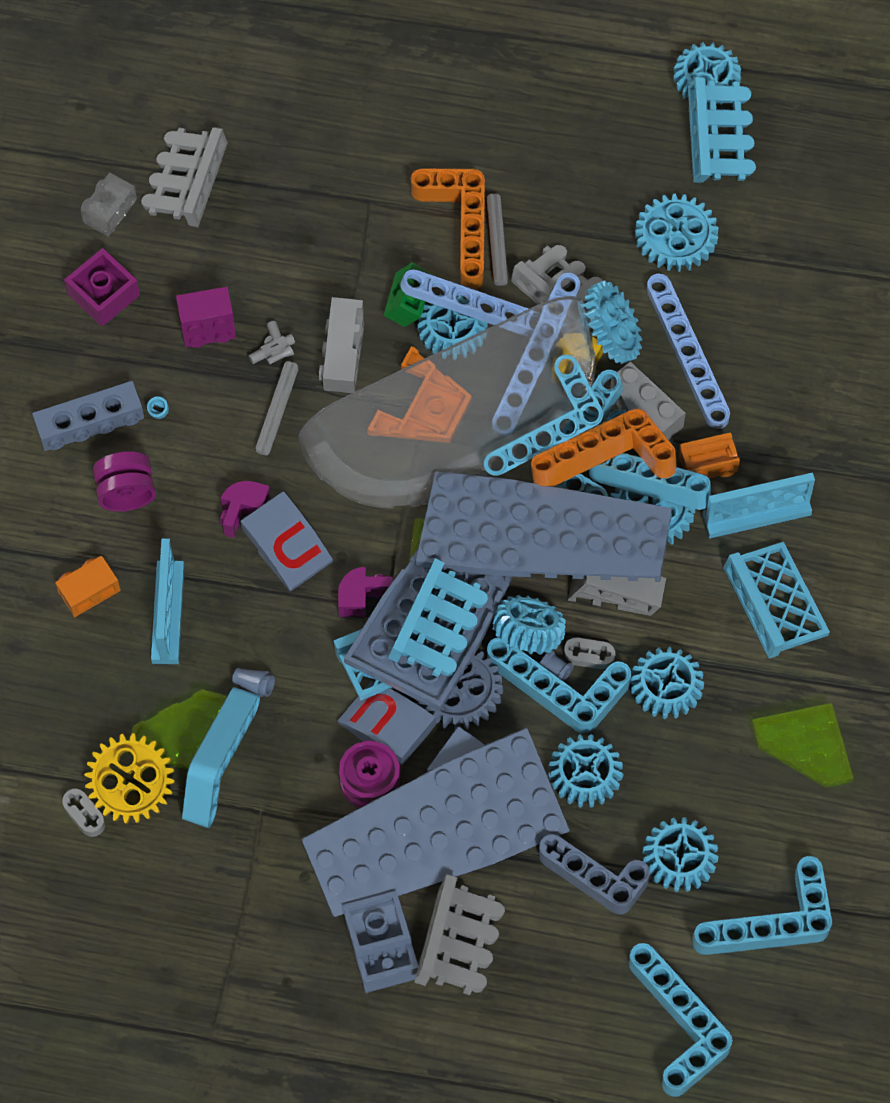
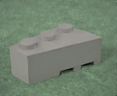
M332 297L330 318L326 321L325 334L328 335L327 342L323 343L322 357L325 358V363L320 365L319 380L323 381L324 391L355 394L364 332L363 300Z
M629 362L617 372L624 388L616 402L620 410L641 409L645 411L668 440L683 428L685 412L634 364ZM611 379L610 389L616 386V380Z
M572 575L568 601L576 602V598L579 597L593 600L592 605L601 606L602 602L618 605L617 610L651 616L661 607L666 578L661 576L660 582H655V578H638V581H628V577H611V580H601L600 576H584V579H573Z

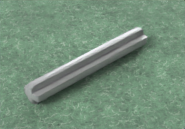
M489 194L487 196L493 278L496 286H504L508 283L501 196L499 194Z
M287 361L284 364L256 445V452L265 456L270 454L298 372V365L296 363Z

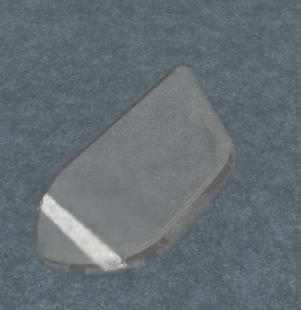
M564 296L548 300L333 402L315 414L301 429L298 438L304 458L316 475L332 486L337 493L364 505L393 509L394 506L410 505L411 507L428 504L435 471L483 477L491 475L484 467V460L488 453L574 409L555 372L554 365L559 356L569 354L575 357L590 387L594 384L596 370L595 350L584 302L581 298L575 296ZM563 359L559 363V370L563 374H569L574 369V363L570 359ZM578 382L572 385L571 394L580 398L585 395L586 386ZM563 419L560 422L559 428L561 431L564 430L570 419ZM541 431L536 435V442L541 446L548 445L551 441V435L546 431ZM521 443L515 444L512 448V453L517 458L526 456L528 452L527 447ZM492 456L488 464L491 469L499 470L503 467L504 462L501 457Z

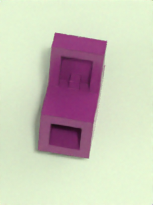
M241 481L231 485L224 491L221 496L223 512L220 519V525H223L224 536L235 538L242 515L248 516L270 501L271 495L268 485L252 481Z
M360 567L347 573L339 585V617H366V597H382L393 583V578L387 577L384 574L366 577V567Z

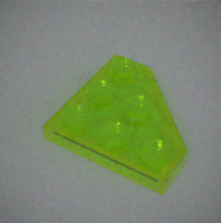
M202 689L192 694L193 697L179 704L177 702L158 712V715L133 725L130 737L132 733H135L139 742L143 736H146V745L156 741L155 751L164 748L166 751L161 758H171L172 760L167 765L189 770L194 756L228 696ZM126 752V754L133 756L131 752Z
M832 703L752 719L753 731L760 750L825 788L853 782L854 777Z

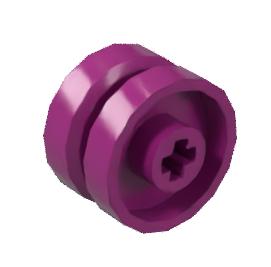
M138 452L114 453L103 457L93 466L95 484L98 486L96 491L99 506L105 510L113 512L136 510L146 506L156 497L154 481L151 478L150 459L145 454Z
M364 741L354 744L344 753L339 767L340 786L344 797L352 806L360 809L375 799L400 787V765L396 754L388 746L377 741Z

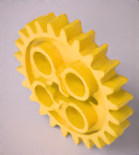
M132 733L130 741L126 740L124 734H120V742L118 743L112 737L109 738L110 747L101 743L100 747L103 752L101 754L92 753L97 759L96 763L87 762V765L93 768V772L85 773L86 777L92 779V782L86 784L85 788L94 789V792L88 796L89 799L98 798V802L94 807L101 808L105 806L104 816L114 812V821H117L121 815H123L124 823L127 824L130 816L134 817L136 823H140L141 814L148 820L151 819L149 811L152 809L160 813L157 804L160 802L167 805L168 802L163 798L164 794H173L171 790L167 789V785L175 783L173 779L168 778V775L175 772L173 768H166V765L172 761L171 758H161L166 750L161 748L155 751L156 741L146 745V736H143L139 742L135 733ZM124 752H131L134 756L133 763L130 766L123 767L120 764V756ZM113 763L128 774H132L134 771V778L150 788L151 792L146 793L132 783H128L126 786V779L112 770L109 765ZM148 767L156 770V778L152 782H145L142 778L143 771ZM108 775H115L118 779L117 786L111 790L106 789L104 779ZM132 790H137L141 795V799L136 805H129L126 800L127 794Z

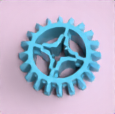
M702 42L699 48L693 44L691 51L685 49L683 56L678 57L677 64L674 66V81L677 84L678 92L683 91V98L689 97L688 85L695 77L705 78V85H707L708 81H715V86H732L733 82L740 83L741 67L738 65L737 57H732L731 50L724 52L723 45L716 48L713 42L710 46H706ZM694 66L697 67L696 69L693 70V73L688 74V71H689L692 67H694ZM726 75L725 80L719 83L718 80L721 79V76Z
M462 295L456 297L459 303L468 304V300H464ZM429 303L430 306L424 305L421 318H419L418 331L421 342L425 343L426 350L432 348L434 356L441 352L443 359L449 354L455 360L457 354H461L465 358L467 351L474 354L476 346L481 347L483 339L487 335V322L464 314L460 315L461 313L458 314V312ZM451 320H453L454 332H452Z
M517 595L516 598L508 597L507 600H502L500 605H498L493 616V630L496 631L497 637L502 638L503 643L510 644V648L516 647L520 649V652L524 650L530 654L537 652L542 655L543 652L551 653L552 649L558 648L565 635L566 620L562 618L563 614L556 611L555 606H549L547 601L542 602L538 598L532 599L529 596L523 598Z
M669 646L666 653H663L662 649L658 647L656 655L648 651L646 659L639 658V666L633 667L632 673L634 676L631 677L630 683L634 685L631 688V693L637 695L636 703H644L642 708L644 712L651 708L653 709V717L658 712H662L664 720L668 717V713H672L676 719L679 716V710L686 715L689 712L688 706L691 708L696 707V700H700L702 697L700 690L704 689V682L701 681L703 679V672L697 671L699 669L698 662L690 663L692 660L691 654L682 657L683 651L681 649L675 654L672 653V648ZM659 667H667V668L664 669V670H657V669H656V668H659ZM677 669L686 676L689 684L684 683V680L678 677ZM670 675H672L671 682H669V684L666 685L665 690L663 691L664 684L666 683V681L669 680ZM646 682L651 683L650 686L657 689V696L648 689ZM669 696H678L675 699H667Z
M580 734L578 735L577 742L569 737L567 739L568 746L560 743L558 745L559 752L552 753L554 761L549 762V769L552 770L549 772V779L554 781L552 783L553 790L560 789L558 793L560 798L568 795L567 803L569 805L574 800H578V807L580 808L583 806L584 801H588V805L591 808L594 807V800H597L602 805L605 801L604 796L611 799L614 794L613 790L619 789L620 783L618 781L623 778V773L620 772L623 768V763L617 761L619 759L618 752L611 753L613 750L612 744L603 746V738L594 742L592 734L589 735L588 740H583V736ZM580 754H591V756L583 757ZM567 761L574 770L570 780L566 778L563 772V767ZM602 761L608 769V776L605 780L600 778L601 774L597 771ZM589 785L592 788H581L580 786Z
M673 817L671 818L670 826L665 821H662L660 823L661 830L654 827L651 832L653 836L646 837L645 842L647 846L643 847V853L647 856L644 857L643 862L650 865V874L656 873L654 877L655 883L660 882L662 879L664 880L663 888L665 889L670 884H673L674 891L678 892L680 885H684V889L688 892L690 891L691 883L696 888L701 887V880L708 882L710 879L709 873L715 872L716 867L714 863L718 862V856L714 853L717 852L718 846L711 844L714 841L713 835L705 836L707 832L706 826L701 827L699 830L697 829L698 822L696 820L691 825H688L687 818L684 817L681 824H677V820ZM678 837L675 843L665 844V847L660 846L666 840ZM687 838L694 841L700 847L701 851H698V848L690 846L687 842ZM680 845H682V852H684L681 864H679V857H677ZM660 858H663V861L670 862L674 867V871L664 866ZM701 863L696 869L683 873V869L686 866Z

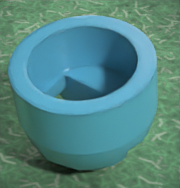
M153 397L147 404V411L153 418L161 419L168 414L169 405L164 398ZM155 405L164 411L161 413L154 410L153 407Z

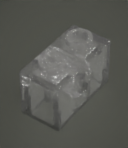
M109 172L104 180L102 179L98 182L95 192L90 199L87 198L81 206L83 223L109 237L137 200L135 186Z

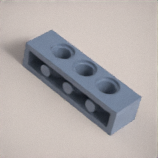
M133 381L32 413L44 451L50 449L58 450L66 444L75 441L82 442L90 436L99 433L107 434L115 428L124 425L131 426L144 419L142 405ZM112 408H119L117 412H109ZM88 416H94L92 420H84ZM63 424H69L67 428H59Z

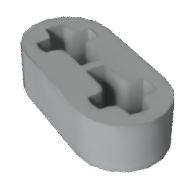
M572 638L565 644L564 657L568 663L576 666L607 669L615 661V650L611 644L606 642ZM574 647L580 648L578 656H573ZM601 651H605L606 656H608L605 658V661L600 660L599 655Z
M71 789L67 791L62 799L66 813L86 836L95 837L100 835L105 828V820L98 808L94 807L93 802L82 790ZM72 798L75 800L80 799V804L83 808L81 811L75 805L71 806L70 800ZM87 814L93 821L97 819V826L95 828L91 825L87 827L88 823L85 818Z

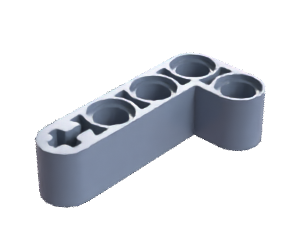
M547 835L540 842L539 858L546 867L613 913H627L648 885L650 870L643 861L634 860L629 862L620 875L616 876L557 835ZM553 848L557 849V852L552 851L550 854L547 853V850L551 851ZM572 862L579 863L582 868L577 871H572L568 868L567 865ZM633 872L641 873L644 878L642 880L635 881L632 880L629 875ZM594 878H600L605 884L596 887L590 881ZM623 894L628 900L623 903L617 902L613 896Z

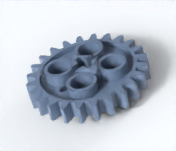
M482 651L478 655L473 656L466 668L470 672L462 674L441 711L421 701L418 702V706L436 717V724L442 720L443 728L445 729L450 723H453L455 730L462 723L466 729H469V722L471 721L479 726V718L482 717L488 720V711L496 712V705L494 703H501V696L499 694L503 693V686L500 685L502 684V676L498 675V666H492L490 658L484 660V652ZM474 691L483 692L480 695L471 694ZM450 702L458 703L456 706L453 707L447 706V704Z

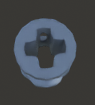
M553 650L551 653H547L539 663L563 682L569 677L574 668L572 663L567 664L558 658Z

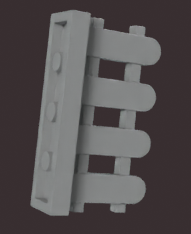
M179 128L178 131H170L165 134V143L171 148V151L162 152L157 156L158 165L164 169L163 173H154L150 176L149 183L156 192L155 194H146L141 200L144 209L149 211L150 215L156 216L157 212L173 214L174 219H180L181 216H185L189 226H199L228 144L224 132L220 128H212L210 134L209 132L202 131L201 135L186 133L184 128ZM180 149L195 151L194 156L178 153ZM172 170L188 172L186 177L171 175ZM165 191L180 193L179 198L163 195Z
M556 245L553 248L547 246L543 249V255L536 261L532 262L530 259L525 263L520 261L514 266L511 282L543 310L558 278L564 273L575 274L580 280V288L565 322L571 326L572 333H584L593 336V327L588 326V323L591 321L585 315L589 311L583 305L587 303L585 295H588L587 289H590V286L602 282L601 278L592 277L589 280L583 277L585 265L580 261L568 264L565 261L567 250L561 245ZM558 266L562 271L550 278L547 273ZM565 279L561 282V288L565 291L574 282L570 279ZM554 302L550 305V310L553 314L561 315L565 311L563 304L560 302Z
M446 874L439 887L415 983L425 986L431 977L436 979L435 984L442 986L446 982L464 988L463 993L470 995L472 991L482 992L487 985V979L484 975L477 973V968H487L493 960L492 953L483 949V944H493L499 936L497 928L488 925L489 920H500L505 909L501 903L494 901L495 896L488 895L487 898L469 893L467 892L468 887L463 885L460 889L455 888L457 878ZM450 906L455 907L454 913L449 911ZM462 910L481 916V922L462 916ZM444 930L449 931L448 936L442 935ZM456 934L476 940L475 946L456 940ZM437 954L443 955L442 960L436 959ZM450 958L470 964L469 970L450 964Z

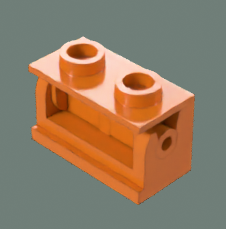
M731 433L680 444L678 456L684 470L703 474L708 478L717 476L728 477L738 472L740 459L737 456Z
M102 555L96 559L87 560L81 568L74 572L63 574L55 582L59 595H61L74 618L121 591L118 579Z

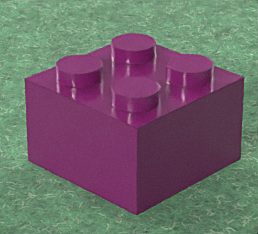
M103 248L64 279L67 294L101 327L140 296L137 279Z
M228 287L176 296L185 347H201L213 342L225 343L236 338Z

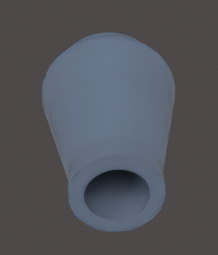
M237 668L233 674L232 681L234 684L245 688L251 693L260 695V698L270 696L273 691L275 677L270 675L268 671Z

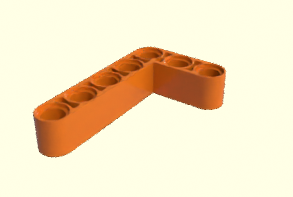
M418 169L411 176V193L414 199L422 202H461L460 281L462 286L477 290L483 285L484 175L475 169ZM475 206V207H477V208H476V209H470L469 207ZM474 228V229H477V230H476V231H469L468 229ZM472 250H473V251H476V253H473V254H472V253H468V251H472ZM469 273H475V274H477V275H475V276H469V275H467V274H469Z
M633 409L533 457L531 461L533 482L540 486L553 487L632 448L635 449L657 477L669 478L675 474L677 469L675 448L645 411Z

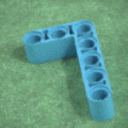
M569 354L561 355L556 359L554 365L555 372L574 409L488 453L484 460V467L489 474L501 475L601 422L603 418L602 408L575 357ZM563 359H570L574 363V369L569 374H563L559 370V363ZM578 382L586 386V393L580 398L571 394L572 385ZM589 406L597 408L599 412L597 419L594 421H587L583 417L584 410ZM563 419H571L575 423V428L571 433H563L560 430L559 424ZM546 431L551 435V441L548 445L541 446L536 442V435L539 432ZM521 443L527 447L528 452L526 456L517 458L513 455L512 448L515 444ZM492 456H499L503 459L504 465L501 469L493 470L490 468L488 461Z
M613 370L601 372L591 387L597 400L603 403V418L596 426L604 422L624 389L619 374ZM614 379L617 381L613 389L604 388L607 380ZM589 406L584 410L583 417L587 421H594L597 419L599 412L590 411ZM570 419L562 432L571 433L575 428V423ZM578 474L553 486L569 490V485L573 481H580L582 485L578 490L579 492L601 494L609 497L603 487L582 474Z
M614 410L608 415L605 422L627 411ZM625 453L588 469L590 478L595 482L692 509L701 510L707 508L708 498L711 496V484L707 476L677 468L673 476L660 478L650 470L642 458Z
M494 638L487 645V659H491L492 666H498L500 675L581 734L592 732L630 686V667L623 662H614L609 665L585 695L582 696L523 651L520 652V649L516 647L510 648L509 643H503L502 638ZM495 651H503L506 655L496 657L493 653ZM521 666L526 668L527 671L518 673L514 669ZM614 675H621L625 679L619 682L613 680L612 677ZM539 682H544L548 687L539 689L535 685ZM603 694L608 699L606 701H599L595 696ZM560 698L568 699L570 703H568L567 705H560L557 703V700ZM587 714L591 719L589 721H582L578 716Z
M232 688L189 767L182 814L183 820L206 828L211 827L217 811L221 777L257 712L260 695L239 688Z
M813 856L803 857L797 865L795 882L800 906L799 912L701 923L694 931V949L702 955L816 943L826 939L832 925L821 862ZM810 868L816 875L807 877L802 873V870ZM808 895H815L819 898L820 902L816 904L811 903L806 897ZM814 921L821 922L825 929L815 930L811 923ZM787 924L792 925L796 928L797 932L793 934L784 931L783 926ZM764 928L768 931L769 935L761 937L756 934L755 929ZM729 931H736L741 935V938L732 940L727 936V933ZM708 934L713 938V941L704 943L699 939V936Z
M645 943L637 944L630 953L629 967L631 971L695 1041L691 1048L664 1071L662 1079L663 1090L670 1096H680L727 1057L731 1048L732 1037L727 1029L653 947ZM645 955L650 961L647 964H639L636 962L635 957ZM664 976L669 982L661 986L655 983L654 978ZM683 997L686 999L687 1005L679 1007L674 1004L673 999ZM702 1018L707 1025L703 1028H698L693 1025L692 1020ZM720 1039L725 1043L726 1047L715 1049L711 1045V1041ZM693 1057H699L704 1061V1066L694 1067L689 1060ZM672 1075H677L682 1078L683 1083L675 1086L669 1083L668 1078Z

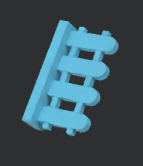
M695 77L688 85L694 182L703 183L711 175H713V180H720L721 176H737L738 181H744L746 179L745 176H750L756 169V165L752 160L744 159V152L749 151L754 146V140L749 135H743L742 127L749 126L753 120L750 112L741 111V103H746L750 99L751 91L747 87L740 86L739 82H733L732 86H715V81H708L707 85H705V78ZM716 103H733V110H717ZM718 127H734L735 135L718 134ZM719 151L736 152V159H720Z
M435 558L388 659L398 663L401 655L408 658L406 663L413 665L414 661L434 670L432 675L439 677L440 673L450 676L455 672L457 664L448 655L450 651L461 653L465 650L467 640L459 634L460 629L469 631L475 628L478 620L476 615L469 612L471 606L475 608L484 607L488 596L479 589L480 584L475 582L473 586L455 578L456 573L451 570L448 574L442 572L441 570L445 563ZM433 588L440 591L438 596L431 594ZM448 594L465 602L463 608L444 600L445 595ZM423 610L429 613L427 619L420 616ZM437 616L454 624L453 630L451 631L434 623L435 617ZM412 632L419 635L417 641L410 639ZM424 640H430L444 647L443 652H437L423 645Z

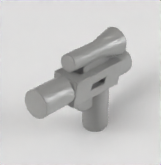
M269 322L267 327L270 336L265 339V345L261 346V349L248 355L251 363L255 364L266 359L269 364H272L284 357L294 355L290 346L295 343L291 334L285 337L281 336L277 322Z

